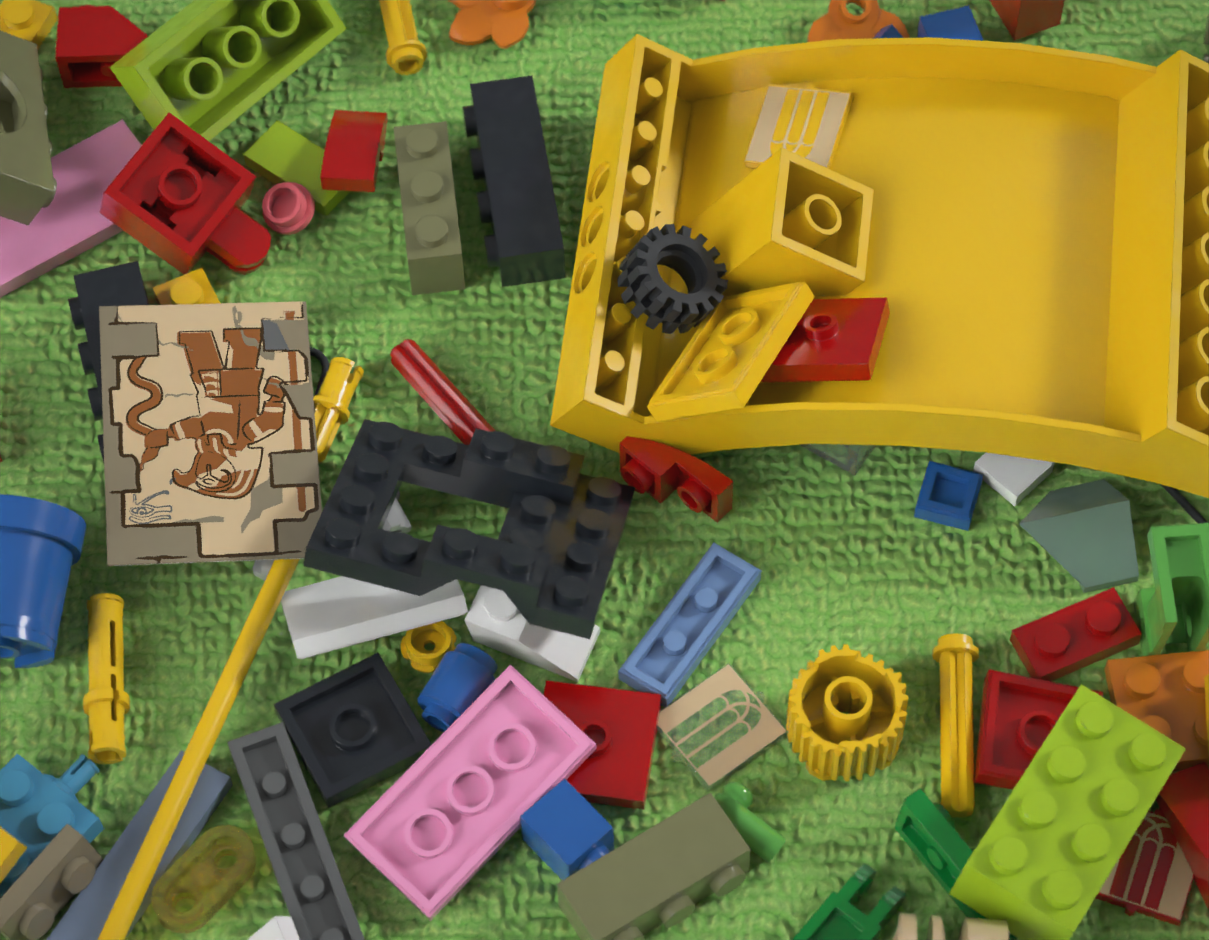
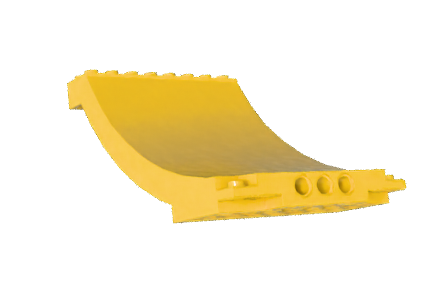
M636 34L604 66L550 426L618 453L619 443L627 436L662 443L690 455L731 449L801 444L889 445L986 452L1080 466L1150 481L1209 498V63L1181 49L1155 67L1112 56L1023 43L931 37L835 39L757 47L691 59ZM808 83H813L816 88L852 91L854 98L830 169L782 147L757 168L745 166L743 161L768 84L805 87ZM665 224H674L676 233L682 226L692 228L690 238L693 240L700 233L708 240L703 244V247L707 251L716 247L720 255L715 259L714 263H725L727 270L721 277V279L728 280L727 289L722 293L723 296L795 282H806L815 296L814 299L887 297L890 315L872 378L869 381L760 382L743 408L657 422L648 410L647 405L701 323L685 333L680 334L677 328L672 334L662 333L663 323L661 322L654 330L647 327L645 324L649 317L644 313L636 319L631 313L636 306L635 302L631 301L624 304L621 294L628 287H618V277L623 272L619 270L620 264L630 250L651 229L658 226L659 230H661ZM657 265L661 278L669 287L680 293L688 294L684 280L676 271L664 265Z

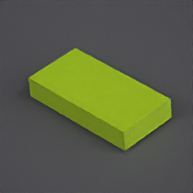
M278 120L243 154L246 166L274 184L295 182L304 186L314 198L315 210L324 216H327L350 192L322 190L320 175L325 150Z

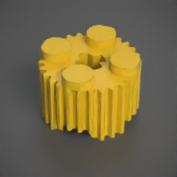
M844 644L842 650H838L833 645L828 653L823 649L819 650L816 660L814 662L811 660L807 662V670L802 668L799 670L798 679L794 678L792 689L789 691L786 730H788V742H792L793 753L799 752V761L801 763L806 762V769L809 774L822 781L831 779L836 781L839 776H843L845 782H849L851 776H855L857 780H862L863 773H867L871 777L875 774V768L883 770L891 765L900 748L907 716L908 695H905L907 686L906 683H901L902 675L900 672L894 673L892 668L884 669V661L874 662L872 654L861 657V651L851 650L848 644Z

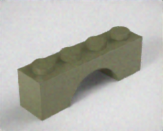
M0 31V216L29 225L42 208H47L51 204L57 189V181L53 177L51 164L52 143L48 140L46 118L48 109L47 105L44 104L42 91L43 70L39 67L37 44Z

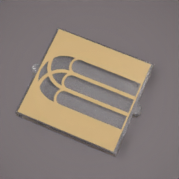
M730 663L724 665L660 710L657 733L673 751V761L676 763L682 762L707 793L788 737L786 727L764 703V693L761 691L755 692Z

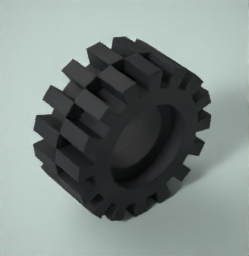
M665 224L661 230H659L658 226L651 229L630 250L619 267V270L623 272L618 277V287H628L621 294L624 304L634 301L636 306L631 313L636 319L642 313L646 314L649 318L645 325L653 330L660 322L663 323L662 333L672 334L678 328L681 334L688 332L692 327L695 328L721 302L724 297L722 293L727 289L728 280L721 279L727 272L725 263H714L720 253L716 247L709 251L703 247V244L708 239L701 233L694 240L690 238L692 228L682 226L677 233L675 232L674 224ZM657 265H664L676 271L684 280L688 294L680 293L669 287L661 278Z

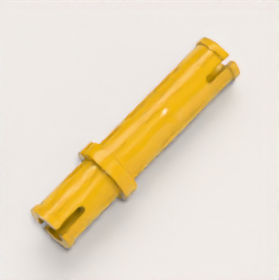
M113 593L95 594L90 597V600H87L89 692L83 697V711L89 716L88 758L94 763L106 765L121 762L123 757L126 758L124 715L130 710V697L124 691V600L119 595Z

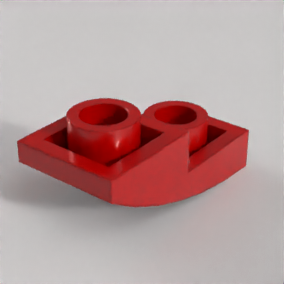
M335 110L320 175L322 190L375 192L379 161L383 160L388 122L387 112Z
M627 436L619 443L621 476L629 486L635 487L636 492L640 494L647 492L661 504L677 490L678 496L688 508L696 513L703 511L717 523L732 509L733 481L704 461L682 450L647 439Z

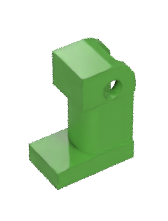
M1209 523L1151 527L1147 537L1155 588L1140 589L1133 602L1137 626L1142 633L1140 642L1143 656L1159 655L1165 644L1187 643L1189 652L1206 651L1208 648L1207 643L1209 642Z

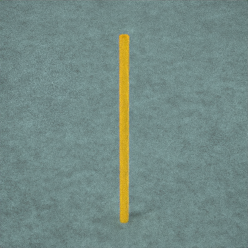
M300 559L274 560L97 940L125 939Z

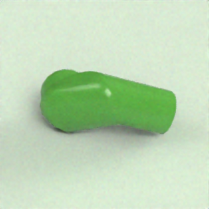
M738 782L727 783L723 792L716 793L714 798L751 851L767 863L770 862L782 848L786 838L747 809L753 803V795L747 787Z

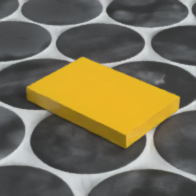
M795 282L724 296L721 302L703 320L650 399L647 408L654 419L658 422L745 407L815 296L807 283Z

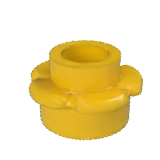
M443 621L407 630L406 635L402 638L401 653L404 659L411 661L413 669L422 673H432L445 653L455 650L454 643H456L457 637L453 629ZM427 643H432L435 645V648L427 651L424 649V646Z

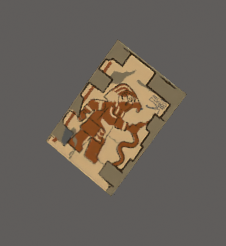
M306 301L99 306L107 566L304 558L306 546L322 513Z

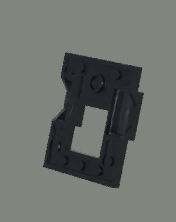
M364 419L306 546L303 566L422 596L456 579L504 591L531 625L590 639L632 505L635 487L620 484L607 477H592L581 474L584 455L568 452L564 448L555 445L544 446L513 438L504 432H489L476 428L470 444L466 445L454 442L445 436H430L400 428L393 423ZM402 482L509 508L498 540L474 534L467 529H454L442 525H437L431 542L414 538L402 532L382 530Z

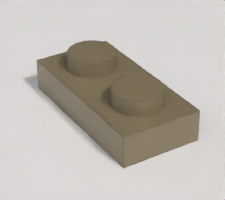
M66 824L0 898V933L7 940H36L42 937L52 926L56 915L71 898L90 884L96 869L104 860L86 838L70 825Z

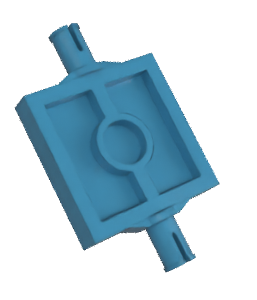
M16 754L0 770V826L28 847L1 882L0 898L66 824L82 834L89 843L104 830L100 819L79 803L75 796L95 774L100 772L95 763L87 759L84 754H81L59 778L41 773L19 754Z

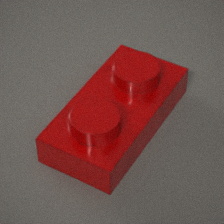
M1113 587L1013 629L1010 642L1031 678L1053 681L1138 645L1142 633Z

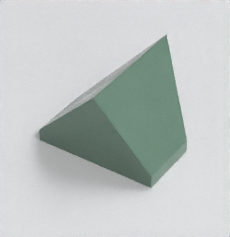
M1104 479L1051 490L1019 523L1080 583L1083 593L1138 581L1139 571L1129 499Z

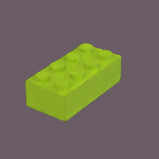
M194 0L114 63L110 69L153 130L170 112L206 140L210 141L347 28L328 0Z
M1081 684L965 864L949 894L988 919L1007 920L1009 932L1021 940H1069L1186 748Z

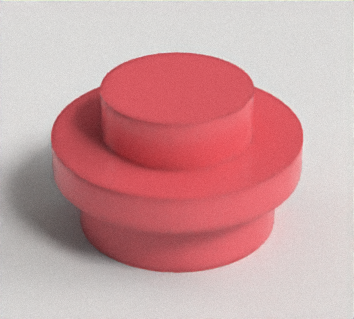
M286 182L276 184L267 191L263 198V217L266 224L275 232L282 235L296 234L302 231L312 220L315 211L314 198L299 183Z

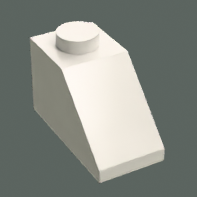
M482 585L465 618V623L473 641L576 682L579 681L601 631L600 627L594 625L591 638L586 639L531 625L504 591Z

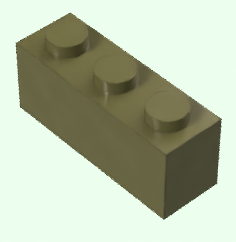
M447 121L394 127L412 295L465 290Z
M710 792L557 883L558 904L581 940H644L645 934L662 924L669 928L684 921L695 910V904L715 893L717 897H721L740 886L746 879V873L749 872L751 849Z

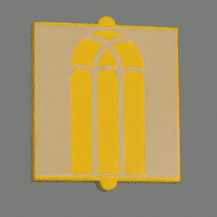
M808 83L805 87L768 84L743 161L745 166L757 168L782 147L830 169L854 98L852 91L816 88L813 83Z

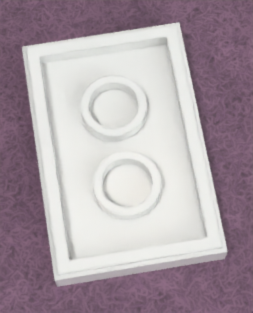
M340 576L285 591L281 599L297 659L308 658L468 613L464 593L457 579L422 596Z

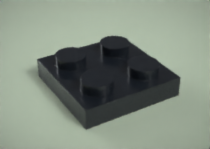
M379 653L274 704L276 715L280 722L284 723L292 744L328 808L412 766L431 746L429 739Z

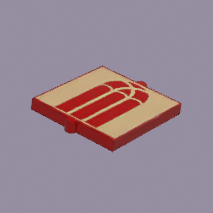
M1156 809L1155 812H1147L1095 899L1125 908L1124 911L1128 916H1133L1137 912L1179 926L1194 874L1162 809Z

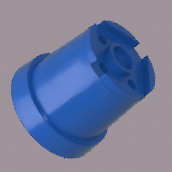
M0 494V659L15 658V668L44 666L53 662L55 658V649L57 647L58 632L71 566L77 563L81 557L87 527L86 522L76 512L52 502L24 496Z

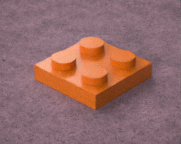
M1209 650L1107 660L1104 671L1111 703L1186 748L1173 771L1184 770L1204 762L1209 767L1204 677L1209 674Z

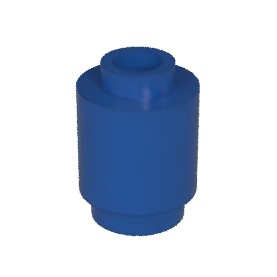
M459 643L454 651L446 652L417 699L419 706L423 709V719L435 729L445 732L495 681L493 675L498 666L494 659L483 650L467 643Z

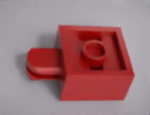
M170 112L103 193L100 213L182 274L189 273L206 251L236 273L246 275L255 272L263 265L271 244V235L268 230L240 210L250 197L257 176Z

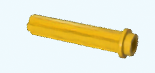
M379 0L389 45L386 52L387 64L400 75L417 73L423 68L427 58V51L425 45L418 40L410 0Z
M953 633L943 635L938 639V645L932 650V658L939 663L941 805L949 812L951 817L964 818L971 816L975 807L972 663L979 658V649L973 645V639L970 636Z

